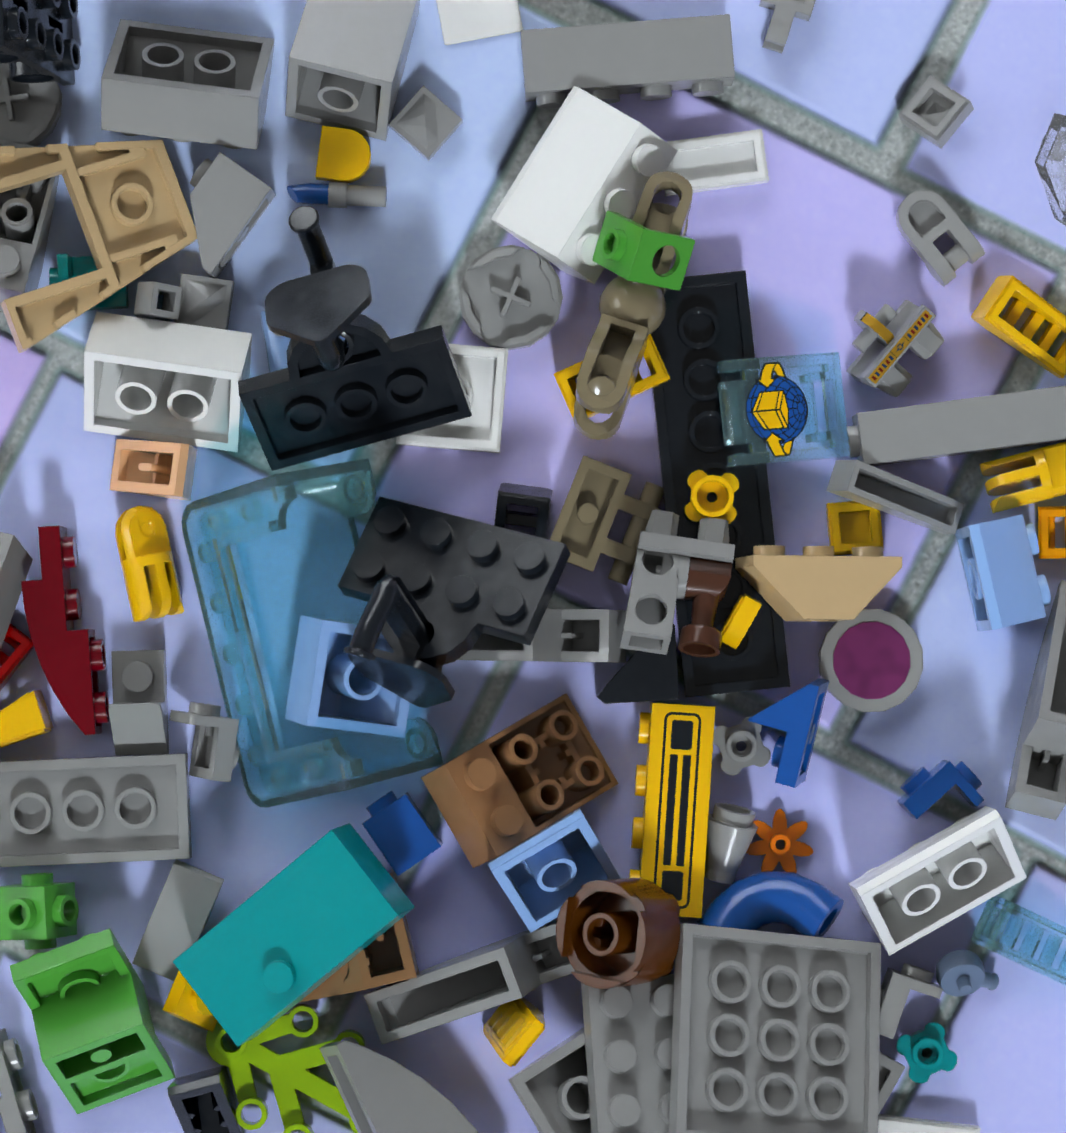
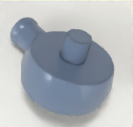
M969 950L952 951L944 955L936 965L937 983L946 994L951 996H966L974 993L980 987L995 990L999 984L998 975L985 972L984 964L979 956Z

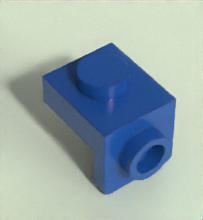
M942 760L930 772L925 767H922L911 775L900 787L906 794L897 802L910 817L918 819L954 787L971 806L978 807L984 801L983 797L976 791L982 783L962 761L954 766L950 761Z

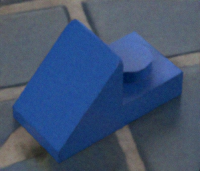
M818 678L748 718L750 722L787 732L786 737H778L772 754L771 766L778 768L775 783L796 788L805 781L829 680Z

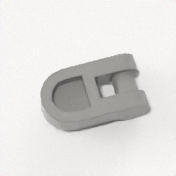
M917 190L907 195L899 205L896 213V224L901 235L925 263L928 271L940 285L945 286L956 278L955 271L967 261L973 264L985 254L978 240L938 193L930 190ZM946 232L955 245L942 255L933 242Z

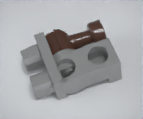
M652 510L645 531H640L620 648L667 655L672 636L676 599L692 601L691 624L684 626L680 630L678 649L685 654L696 657L717 656L721 650L722 635L713 625L718 603L724 599L729 585L735 545L729 544L728 521L710 517L702 518L698 526L697 539L677 536L679 515L669 511Z

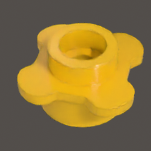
M703 470L692 472L687 479V484L691 488L690 502L684 509L687 518L693 522H699L702 518L710 517L727 520L728 524L731 523L737 515V511L733 507L734 492L739 488L737 477L732 473H724L720 477L707 475ZM708 493H715L717 500L709 502L707 500Z

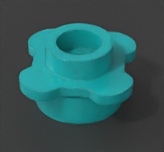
M929 1022L925 1025L924 1030H918L911 1035L903 1034L897 1040L896 1049L899 1054L904 1055L910 1067L908 1075L916 1083L927 1082L930 1075L940 1070L951 1071L957 1064V1055L954 1051L948 1049L944 1040L945 1029L939 1023ZM924 1048L931 1049L930 1057L925 1058L922 1056Z

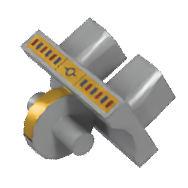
M905 300L897 311L884 304L874 317L860 310L854 317V321L863 331L853 341L852 345L861 354L846 372L858 382L878 388L891 396H899L910 383L912 375L898 363V360L908 349L919 358L926 360L933 356L944 342L941 334L931 323L936 315L925 305L919 307L908 300Z

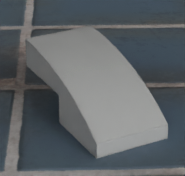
M176 859L152 912L132 964L174 981L179 970L172 961L200 939L224 879Z

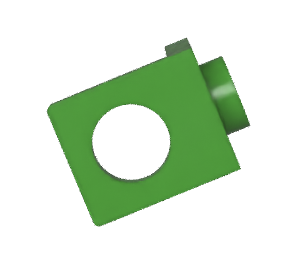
M607 211L592 260L628 281L680 290L695 240L690 237L648 229L617 212ZM672 246L676 253L673 267L667 273L656 274L652 265L654 255L660 248Z

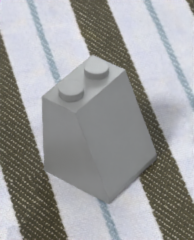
M307 0L289 55L285 116L324 126L351 129L361 135L386 141L419 13L420 0Z

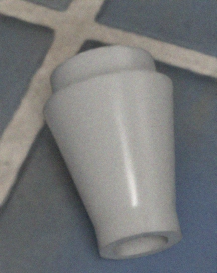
M715 803L713 814L708 815L705 878L724 884H733L735 882L737 871L758 829V826L754 824L756 815L754 811L734 804Z

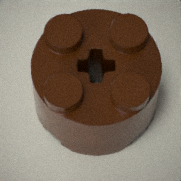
M642 878L590 881L580 886L582 888L573 897H568L561 906L556 923L557 947L561 957H567L575 970L571 973L583 984L599 989L638 985L664 977L673 969L680 941L681 931L678 917L680 906L672 894L665 893L663 889L653 882Z

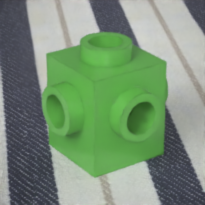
M33 873L21 875L22 883L0 886V940H24L25 949L36 950L56 948V938L77 935L79 907L75 898V882H54L53 873Z

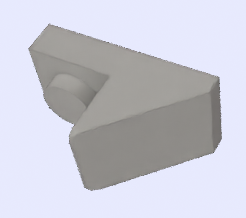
M166 650L111 651L113 704H108V712L116 756L169 754Z

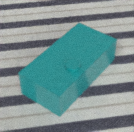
M348 823L330 830L172 962L238 1047L261 1034L414 909L415 906L353 826Z

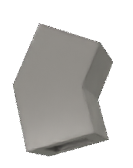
M155 281L138 282L134 315L136 317L169 322L170 320H178L183 287ZM158 294L164 295L162 310L156 309Z

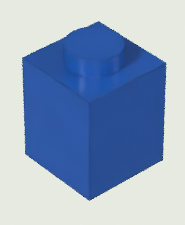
M390 791L366 808L372 817L364 821L362 825L397 876L433 853L443 844L408 792L397 799L393 791Z

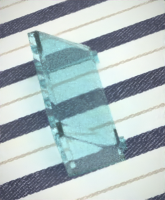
M369 458L274 474L193 501L186 506L182 515L181 523L184 541L227 717L239 719L236 741L239 745L238 763L244 787L249 798L259 807L268 808L350 790L443 764L438 737L432 726L420 717L407 719L405 738L312 727L285 719L300 615L358 623L367 605V601L345 596L338 587V584L359 541L354 517L364 515L370 511L375 502L376 484Z

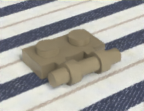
M583 455L550 540L566 544L571 553L567 562L590 572L594 571L600 554L615 559L608 579L627 586L634 568L640 531H645L652 510H661L658 507L664 494L663 487L646 481L639 500L625 495L632 474ZM618 510L632 515L622 543L607 538Z

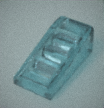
M998 896L989 899L973 932L971 942L1066 986V952L1058 970L1051 967L1063 939L1066 940V927ZM1026 921L1030 923V926L1019 950L1016 951L1013 948ZM1045 931H1048L1050 934L1038 960H1035L1033 957Z

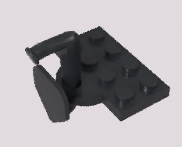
M311 206L296 208L289 216V226L300 238L310 264V275L279 284L268 293L265 299V316L269 330L291 338L286 351L288 368L238 381L240 399L271 470L282 469L471 417L470 401L442 325L390 339L380 324L361 314L372 301L370 279L366 270L358 265L336 267L320 228L317 210Z
M379 497L338 584V587L345 596L367 601V605L353 633L349 647H344L343 651L348 654L349 659L362 675L418 707L428 708L451 701L455 690L442 673L443 665L455 662L470 651L482 633L530 646L571 553L564 543ZM381 632L393 649V653L375 648Z

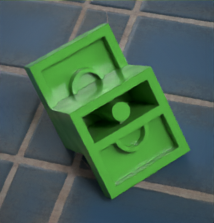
M110 928L98 933L85 935L77 941L47 952L34 954L29 959L10 965L13 983L32 1011L42 1062L77 1114L176 1078L172 1061L155 1034L144 985Z

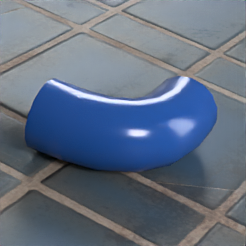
M763 871L735 881L710 904L702 918L697 921V924L757 931L762 926L771 923H783L794 928L802 935L823 937L839 915L844 900L821 884L794 872Z

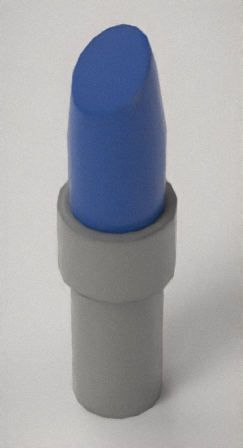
M329 182V184L308 183L287 186L288 194L296 203L328 205L329 208H347V206L386 207V186L348 185V182Z

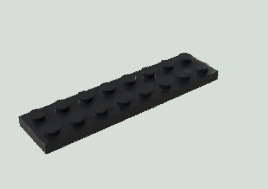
M746 270L684 277L680 290L666 289L664 294L666 301L665 317L660 326L651 333L670 376V380L652 388L665 511L674 512L679 515L677 536L697 539L699 522H693L688 519L684 510L685 506L690 502L691 488L687 484L689 475L696 470H703L707 475L720 477L724 473L735 475L739 481V488L734 492L733 507L736 509L737 515L728 524L729 544L735 545L734 560L729 585L724 599L718 603L713 627L721 631L741 594L744 595L745 593L760 601L762 606L737 649L721 642L720 654L714 657H696L680 651L685 697L790 687L783 619L735 569V558L753 555V546L775 545L764 443H762L764 440L755 434L746 417L747 396L753 385L757 382L755 380L757 379ZM710 492L707 495V500L715 502L717 495ZM676 599L678 637L680 630L684 626L691 624L692 601Z

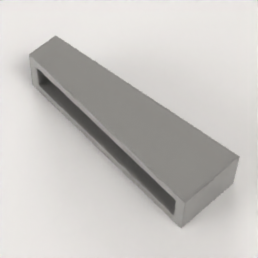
M836 460L826 490L943 534L956 533L964 507L962 502L859 460Z

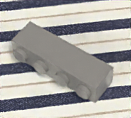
M730 14L521 30L525 101H536L537 108L561 107L573 86L581 88L607 104L620 101V94L640 93L641 100L646 101L668 99L672 97V90L692 89L693 96L698 97L719 95L724 93V86H732L735 78Z

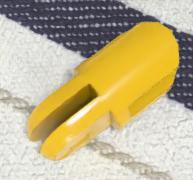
M1066 441L979 464L983 476L1000 474L985 482L988 495H1004L990 503L993 513L1066 495Z
M136 506L124 511L115 524V539L133 621L140 622L148 618H161L167 614H182L184 612L183 601L167 526L162 515L152 507Z

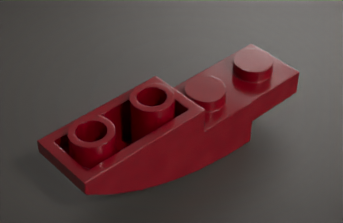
M63 526L38 527L42 580L21 581L24 610L30 636L46 678L67 714L84 735L101 734L102 723H109L110 721L107 691L99 692L98 671L106 669V651L104 640L96 639L94 629L74 630L73 620H81L82 614L79 589H71L70 568H76L78 565L75 536L67 537V528Z

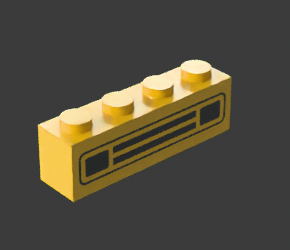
M650 702V713L640 712L638 743L648 744L646 765L637 764L635 775V796H644L643 817H633L631 848L641 849L639 870H629V878L646 879L658 885L665 893L672 894L680 906L678 917L702 918L715 707Z

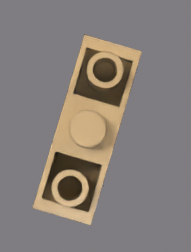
M760 545L753 546V555L735 558V569L784 621L796 622L854 620L902 568V557L883 556V547L877 546L852 547V556H834V546L803 547V555H785V546Z

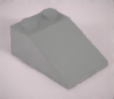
M582 1028L508 1079L539 1133H591L584 1028Z

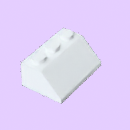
M573 86L491 220L566 274L595 284L604 270L603 266L593 262L592 259L606 212H617L633 221L646 182L653 174L666 171L677 150L639 121L581 88Z
M96 311L84 349V431L161 442L184 443L196 447L238 452L245 411L239 396L238 381L249 379L252 333Z
M984 806L976 812L958 819L953 825L930 838L914 844L907 851L884 864L868 870L861 877L848 884L863 915L890 956L1027 877L1002 817L996 809Z

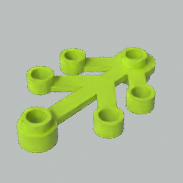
M300 1004L294 1007L290 1013L281 1016L257 1037L242 1044L239 1049L234 1051L224 1047L222 1038L227 1032L217 1021L213 1032H207L206 1047L214 1061L229 1067L239 1103L235 1114L236 1120L244 1129L255 1130L260 1128L265 1123L269 1112L266 1102L257 1096L250 1066L251 1063L270 1075L285 1129L283 1133H290L296 1129L302 1130L305 1133H314L312 1128L305 1123L296 1089L349 1118L351 1129L354 1133H358L337 1086L307 1069L326 1064L319 1049L320 1047L328 1043L341 1041L345 1037H352L357 1040L359 1045L365 1047L363 1036L355 1030H345L339 1033L336 1039L283 1054H278L262 1045L261 1043L291 1033L301 1038L309 1037L317 1030L320 1022L317 1010L311 1005ZM300 1011L308 1012L313 1018V1026L308 1030L298 1029L294 1024V1015ZM247 1104L259 1106L262 1112L261 1119L256 1122L247 1121L243 1116V1107Z

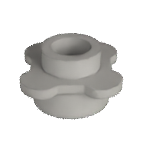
M745 717L741 724L729 728L720 725L714 730L713 743L719 746L723 758L720 766L723 772L728 775H737L742 768L751 765L763 767L770 760L771 752L763 745L760 736L762 725L748 721L750 717ZM739 741L746 743L744 751L737 750L736 744Z

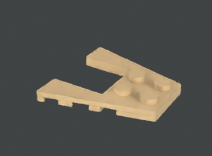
M163 140L96 142L95 145L68 146L67 143L47 144L45 147L29 148L0 146V193L62 174L97 267L95 271L3 300L1 307L19 353L25 352L197 240L194 222Z

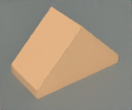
M116 439L109 490L190 501L197 449L184 443Z

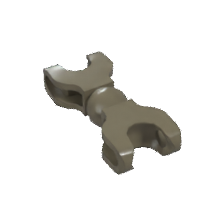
M666 171L653 174L645 184L633 221L648 229L686 237L688 215L693 195L690 182L674 172ZM662 190H672L678 195L680 202L677 207L664 203H653V198ZM664 246L654 255L652 265L656 274L667 273L673 267L676 253L672 246ZM618 275L607 284L602 292L599 303L601 317L587 347L576 382V402L574 405L573 421L576 429L582 435L596 440L608 439L615 435L620 428L647 346L648 335L660 326L665 317L666 301L664 294L667 288L628 281ZM588 409L602 414L612 413V415L604 422L594 423L587 417L585 410Z

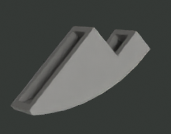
M1061 580L1058 586L1035 666L1005 808L1053 820L1057 819L1066 805V581Z
M547 608L530 646L482 633L473 648L457 660L626 663V649L620 648L626 610Z
M557 920L551 921L531 933L527 930L419 971L416 978L391 983L366 993L364 998L381 1044L383 1045L523 998L541 984L572 974L571 972L575 970L567 957H561L557 947Z
M346 1040L328 1043L319 1048L358 1133H479L451 1101L423 1078L396 1061Z

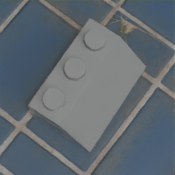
M120 19L101 77V130L120 132L128 136L145 135L169 138L177 142L192 141L223 145L231 149L247 148L257 150L265 120L274 39Z

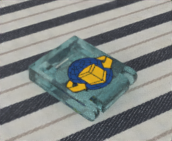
M839 352L732 359L717 362L718 373L740 372L741 380L718 383L724 446L748 444L749 454L736 453L727 456L728 467L835 459L850 456ZM822 382L827 429L825 432H819L814 393V383Z

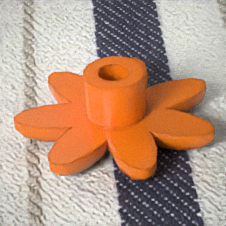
M778 809L775 812L772 828L762 821L754 820V824L758 826L756 834L763 840L751 843L746 853L756 856L766 854L762 861L761 872L773 871L778 862H780L785 872L796 873L797 869L793 855L803 857L813 854V849L810 846L796 841L806 831L808 826L806 821L794 823L787 828L786 815L782 809ZM778 840L784 841V846L781 849L776 848L775 844Z

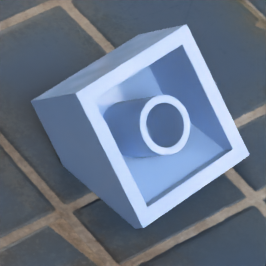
M1023 514L969 525L956 530V540L977 631L996 630L1046 617L1044 606L1051 605L1049 586L1044 574H1036L1032 555L1039 554L1038 538L1033 524L1025 525Z
M300 615L285 719L312 727L405 738L410 702L362 675L349 659L348 654L343 651L344 647H349L358 623ZM381 632L375 648L393 653V649Z
M580 808L488 863L491 872L530 933L557 918L563 903L568 897H573L582 888L580 886L595 880L621 879Z

